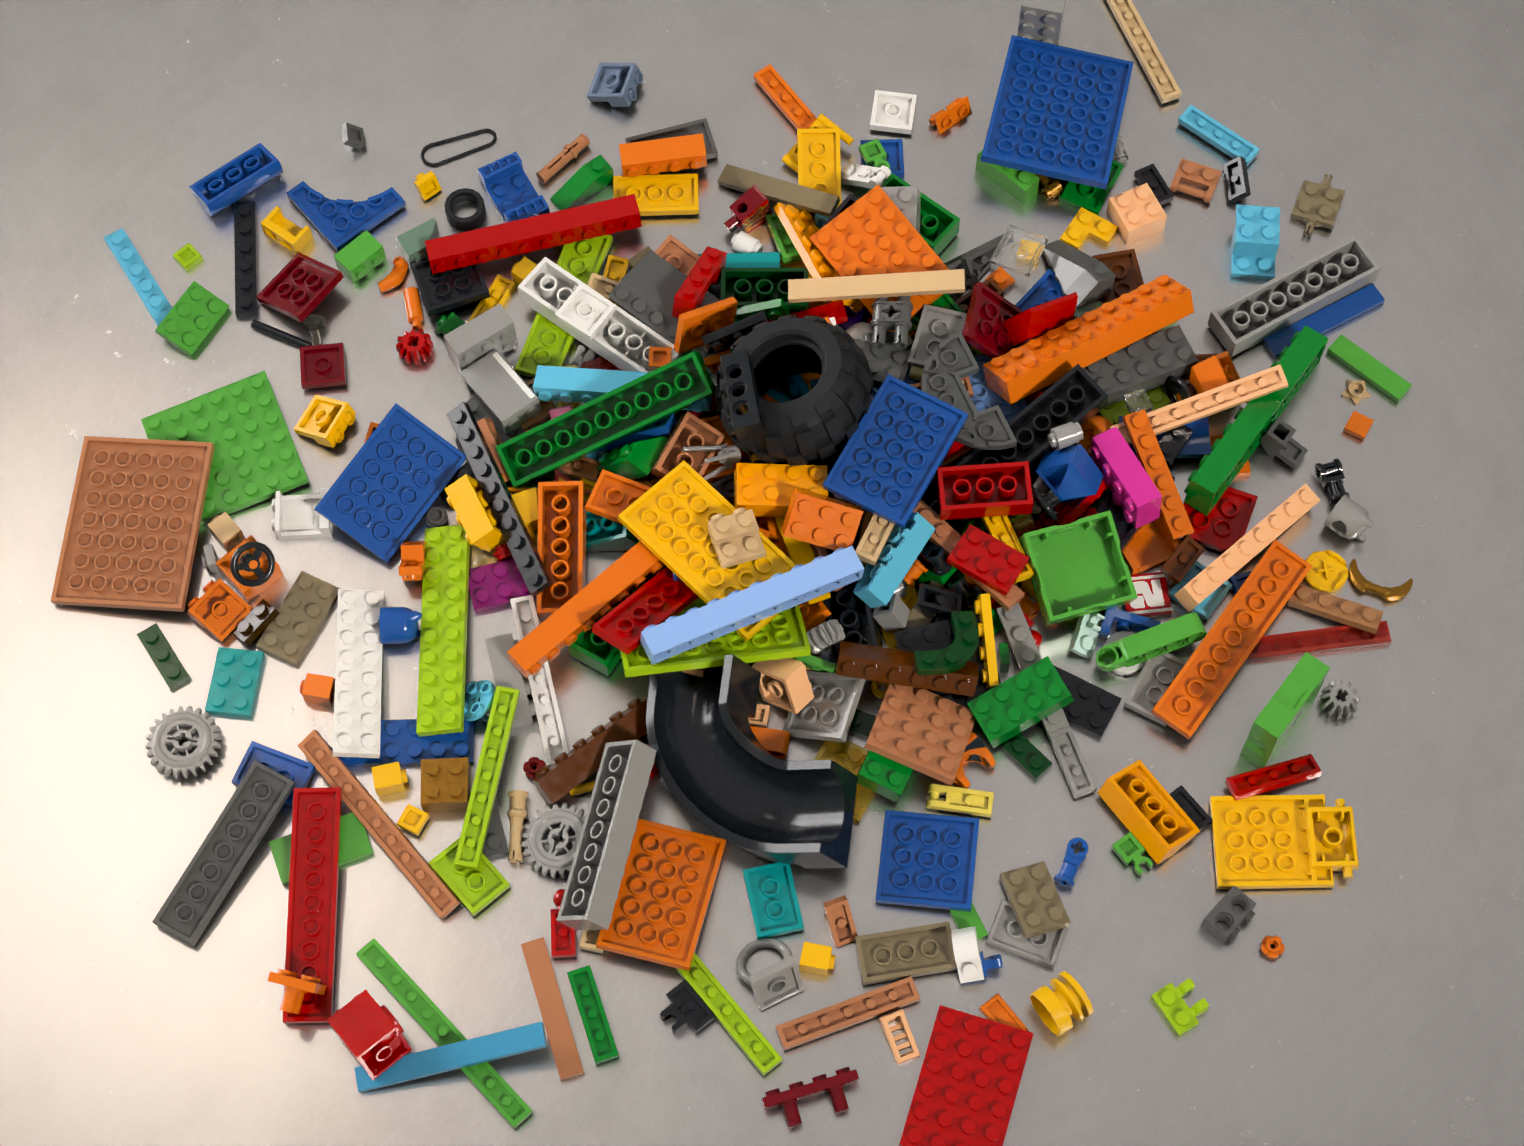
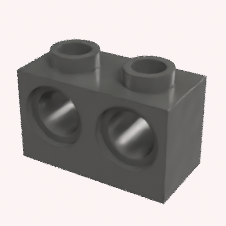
M1234 885L1203 919L1201 927L1221 944H1224L1227 939L1232 941L1241 931L1238 927L1243 922L1248 924L1256 914L1253 912L1256 903ZM1239 904L1243 907L1244 911L1237 912L1233 909L1232 905ZM1224 921L1228 924L1229 928L1222 929L1218 926L1217 922Z

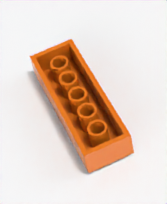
M583 481L538 482L537 551L553 583L537 595V614L540 620H546L586 586L585 505L587 489Z

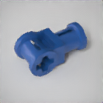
M1077 837L1069 841L1060 871L1054 876V880L1057 883L1066 887H1074V877L1088 853V844L1084 839ZM1075 848L1080 849L1078 855L1073 853Z

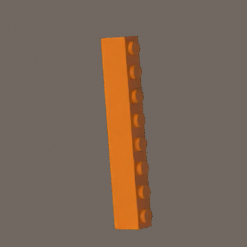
M639 541L508 650L507 656L509 661L525 678L530 675H536L543 668L542 665L547 660H554L560 654L559 650L565 645H572L577 640L578 634L583 630L585 632L590 630L595 624L594 621L600 616L604 617L608 614L615 603L623 602L633 588H640L646 582V577L651 573H658L664 566L663 562Z

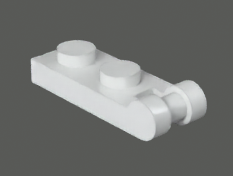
M848 163L841 171V184L871 189L876 185L881 187L882 181L891 175V170L884 165L879 168Z

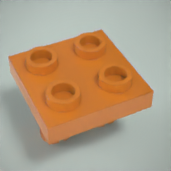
M278 969L277 973L270 971L268 977L269 982L284 985L283 988H286L279 1010L295 1014L300 1012L305 993L311 992L324 995L327 986L320 984L321 979L302 975L301 979L297 978L298 973Z

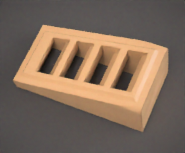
M903 1009L878 1018L897 1064L920 1055ZM896 1019L899 1020V1024L889 1027L888 1022ZM900 1028L903 1029V1033L892 1036V1031ZM904 1037L907 1038V1042L896 1046L895 1041ZM908 1046L911 1047V1051L899 1054L898 1050Z

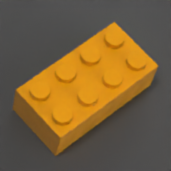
M736 463L734 472V507L736 509H752L754 516L785 517L794 487L828 497V491L823 489V483L828 476L827 465L791 466L790 464Z

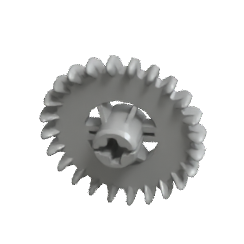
M179 706L177 712L171 708L169 715L162 713V720L155 719L156 726L149 727L152 734H148L145 737L148 741H151L145 744V748L149 750L146 756L152 758L151 765L155 766L158 764V772H162L165 768L164 773L167 777L173 771L176 779H178L180 772H182L185 779L188 778V771L197 776L196 768L198 767L205 772V762L213 765L209 757H218L217 752L213 749H221L220 743L216 742V740H222V736L216 733L220 731V727L214 725L216 720L209 718L210 714L208 712L202 714L201 708H197L193 712L192 706H188L186 711H184L182 706ZM188 726L191 729L189 731L180 730V727ZM174 729L178 730L173 735H169ZM195 731L198 732L199 738L193 737ZM167 744L174 746L171 752L168 751Z
M566 802L562 804L561 808L558 807L557 803H554L553 809L545 805L544 813L537 810V818L529 817L532 824L524 825L528 832L521 834V837L527 841L522 842L521 847L528 848L523 852V856H530L527 863L528 865L535 863V872L542 868V875L546 876L550 871L553 879H555L557 872L560 873L563 879L567 870L570 873L586 817H583L585 814L583 809L576 812V805H572L568 809ZM561 824L559 828H551L553 825ZM570 827H571V828L574 830V832H575V835H574V836H569V835H568V831H569ZM549 828L551 832L548 835V839L542 840L544 833ZM562 838H563V839H564V842H563V843H562V842H559L558 845H557V844H556V841H557V840H558V841H561ZM576 840L574 847L571 849V851H569L572 846V841ZM543 844L551 846L548 853L544 850Z

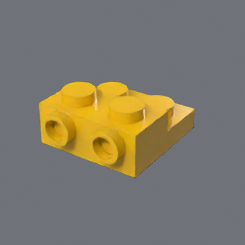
M315 394L293 430L298 435L313 438L317 444L334 448L337 443L343 441L344 432L348 425H352L355 422L356 412L347 402Z

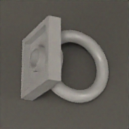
M773 938L758 939L746 945L739 953L736 962L738 975L745 983L752 986L757 1005L761 1011L804 990L797 963L789 947L782 941ZM774 948L783 955L784 960L751 975L746 969L748 957L758 949Z

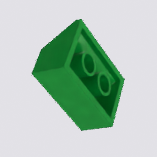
M664 436L638 441L605 451L599 458L600 463L596 470L601 473L602 469L631 480L648 476L668 438Z

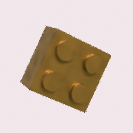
M468 757L421 759L420 804L423 811L426 813L467 811L471 792V766Z

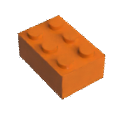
M794 487L781 531L786 537L834 551L841 547L847 548L853 545L863 510L855 504Z

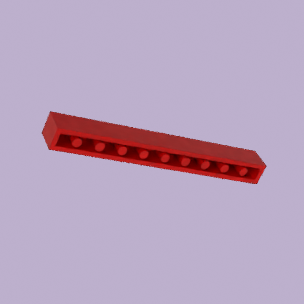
M635 194L426 240L425 245L432 274L541 249H548L554 246L570 244L576 241L610 235L616 232L642 227Z

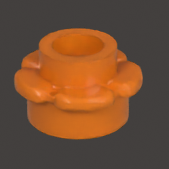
M1268 935L1262 940L1261 951L1265 956L1277 958L1279 954H1283L1285 946L1282 944L1280 937Z

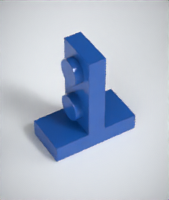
M1117 607L1106 610L1098 639L1106 641L1111 626H1115L1121 631L1138 633L1157 626L1161 622L1117 609Z

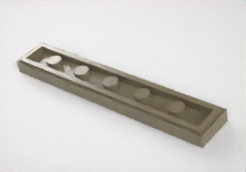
M726 164L718 179L719 185L741 192H746L755 184L769 200L786 205L790 204L793 207L827 217L833 214L840 202L839 196Z

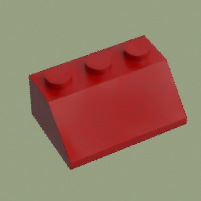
M1077 292L1032 307L1004 321L1003 323L1012 345L1015 346L1021 343L1024 345L1030 340L1038 338L1048 331L1054 330L1073 320L1078 299Z

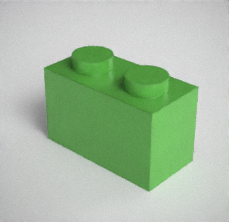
M367 230L334 255L336 266L353 283L363 278L371 268L381 264L386 257L383 246Z

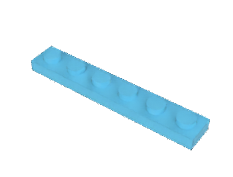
M121 228L103 237L156 325L159 326L172 309V306L126 232Z

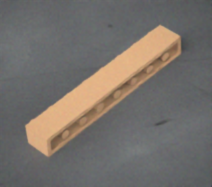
M1305 483L1174 594L1176 599L1190 612L1315 506L1320 499Z

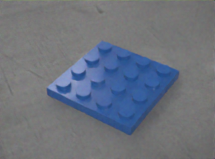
M885 810L876 903L971 912L979 818Z

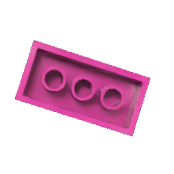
M1114 427L1093 437L1092 447L1090 448L1091 459L1104 475L1103 480L1108 485L1107 488L1111 490L1115 504L1122 507L1126 521L1132 523L1135 529L1158 519L1160 517L1162 495L1118 428Z

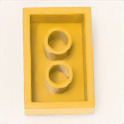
M465 474L445 488L448 495L446 498L447 502L455 509L457 513L456 520L464 527L466 531L465 538L471 545L478 546L481 550H486L493 554L496 552V547L506 543L476 479Z

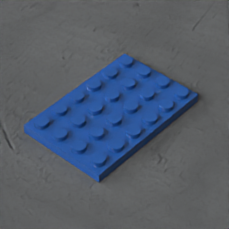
M888 374L872 400L867 414H864L859 422V428L849 439L823 483V489L904 529L934 478L938 467L942 464L968 419L969 414Z
M395 403L314 510L387 564L467 457Z

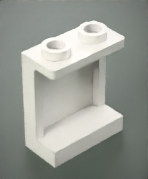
M329 487L320 488V494L283 496L281 491H276V498L272 499V510L275 512V519L271 520L272 532L276 533L278 540L332 537V523L314 510L330 489Z

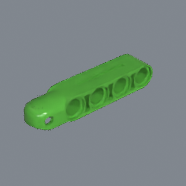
M1189 613L1101 647L1096 653V665L1105 672L1124 666H1134L1198 642L1207 635V632L1198 613Z

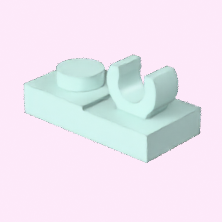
M1095 612L1079 617L1068 650L1085 659H1091L1105 616Z

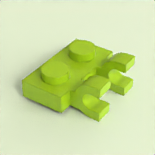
M1191 978L1185 980L1177 988L1172 983H1169L1151 995V999L1178 1037L1199 1025L1196 1017L1206 1012L1210 1006L1205 998L1195 1003L1191 1008L1185 1003L1182 997L1192 992L1196 986Z

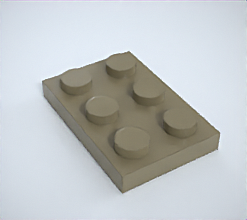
M1045 861L1000 873V881L1025 939L1070 926V919Z

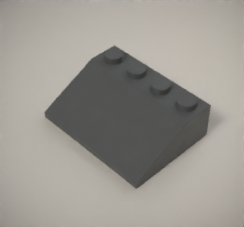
M650 250L619 281L608 297L612 303L674 344L679 319L672 316L674 296L687 276ZM707 291L701 307L720 300Z

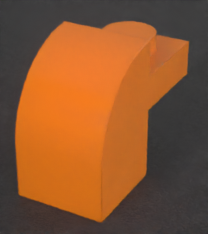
M426 541L403 542L400 545L401 564L399 566V576H402V581L423 580V574H425Z

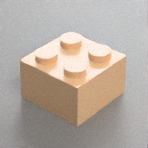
M1148 183L1109 198L1107 214L1113 224L1118 226V232L1126 245L1164 230L1167 215Z
M785 658L760 661L752 666L761 673L759 690L764 701L798 714L814 698L806 666L800 660Z

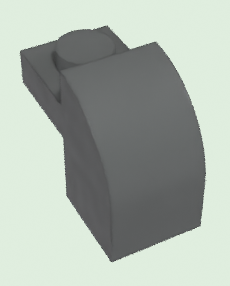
M1278 417L1261 438V445L1271 458L1276 455L1294 469L1308 450L1292 438L1296 430Z

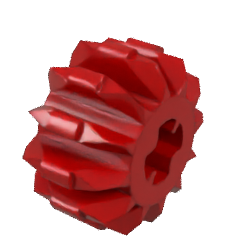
M412 327L411 332L408 333L404 330L403 336H398L396 350L398 351L399 358L401 360L405 359L407 364L414 361V364L418 365V361L426 362V357H431V350L434 347L430 335L428 333L424 334L422 329L416 332Z

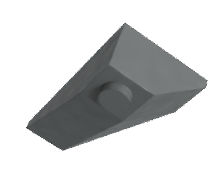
M1056 240L1042 246L1041 250L1049 267H1052L1055 272L1056 281H1059L1061 284L1063 295L1066 296L1077 292V309L1111 295L1115 274L1101 261L1061 240Z

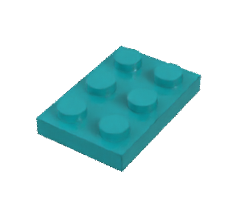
M218 647L205 712L214 715L252 719L265 657L264 652Z
M778 862L744 869L743 876L757 940L804 930L790 864Z

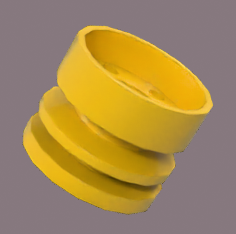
M1066 971L1058 974V979L1052 978L1050 980L1051 989L1042 985L1029 996L1042 1022L1058 1037L1072 1029L1073 1023L1071 1018L1080 1023L1084 1019L1083 1016L1089 1017L1094 1012L1084 989Z

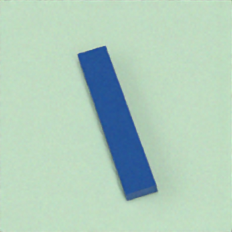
M1372 283L1264 338L1263 344L1273 358L1276 359L1280 357L1285 346H1291L1292 337L1297 331L1301 332L1305 325L1323 335L1383 304L1385 299Z

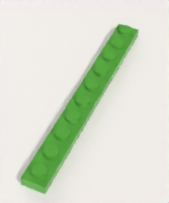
M375 938L356 953L364 965L439 1047L467 1040ZM488 1062L460 1068L514 1129L533 1113L530 1107Z

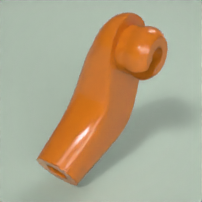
M396 257L393 260L394 267L390 274L377 283L381 293L399 286L404 280L408 270V262L403 257Z

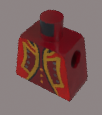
M754 184L730 205L729 209L732 217L723 224L729 233H733L739 227L746 233L751 232L766 222V215L773 214L768 198Z

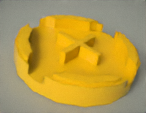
M1331 550L1313 552L1307 557L1306 561L1313 566L1304 577V581L1310 588L1330 594L1337 592L1344 586L1348 578L1346 561L1339 554Z

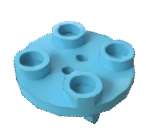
M472 681L467 685L464 720L468 722L476 720L480 722L482 720L484 722L488 721L489 717L485 713L492 706L496 690L495 685L491 681Z

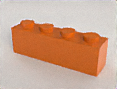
M703 133L619 144L623 177H637L644 174L654 175L667 171L677 172L682 169H699L707 166Z

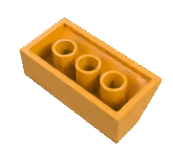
M1140 759L1109 777L1097 792L1125 827L1146 849V852L1157 865L1174 855L1200 832V829Z

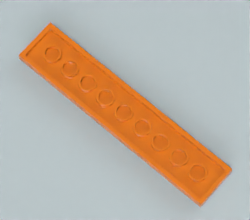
M1274 540L1150 713L1189 740L1313 565L1277 540Z

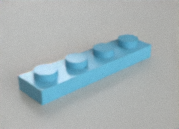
M1190 105L1178 119L1180 125L1231 158L1235 159L1239 156L1245 158L1246 166L1259 154L1260 149L1193 105Z

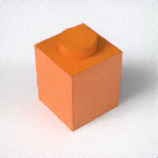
M307 673L306 679L301 682L300 694H302L306 703L332 707L335 678Z

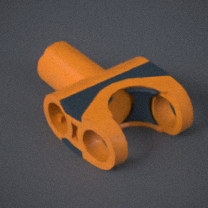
M972 731L953 784L959 788L967 789L970 787V782L962 769L966 763L978 762L981 765H985L988 769L996 765L995 759L988 748Z

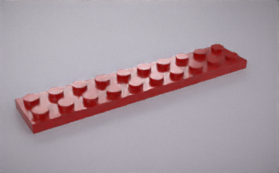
M341 787L294 788L285 970L298 973L297 978L301 979L302 975L321 979L320 984L327 987L324 995L311 992L305 993L299 1014L283 1011L282 1022L284 1024L328 1023L327 1019L333 1015L342 804Z

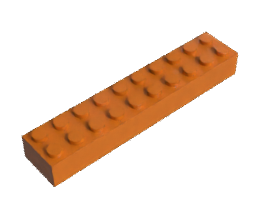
M1166 274L1157 277L1147 284L1140 285L1137 289L1122 294L1113 301L1104 303L1102 306L1086 312L1084 315L1068 321L1064 325L1050 330L1046 334L1032 339L1028 343L1014 348L1000 357L993 358L990 362L983 365L987 387L1008 403L1013 404L1057 382L1077 364L1084 368L1194 313L1191 290Z

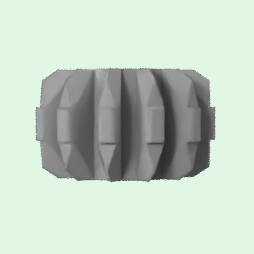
M830 619L807 632L812 653L817 654L826 651L844 640V629L838 620Z
M1341 679L1338 680L1337 684L1331 681L1328 687H1323L1321 691L1323 695L1320 696L1319 701L1323 703L1322 710H1329L1328 717L1334 713L1338 720L1341 719L1342 715L1349 718L1351 712L1357 711L1360 697L1356 696L1358 693L1357 689H1350L1351 682L1343 685Z

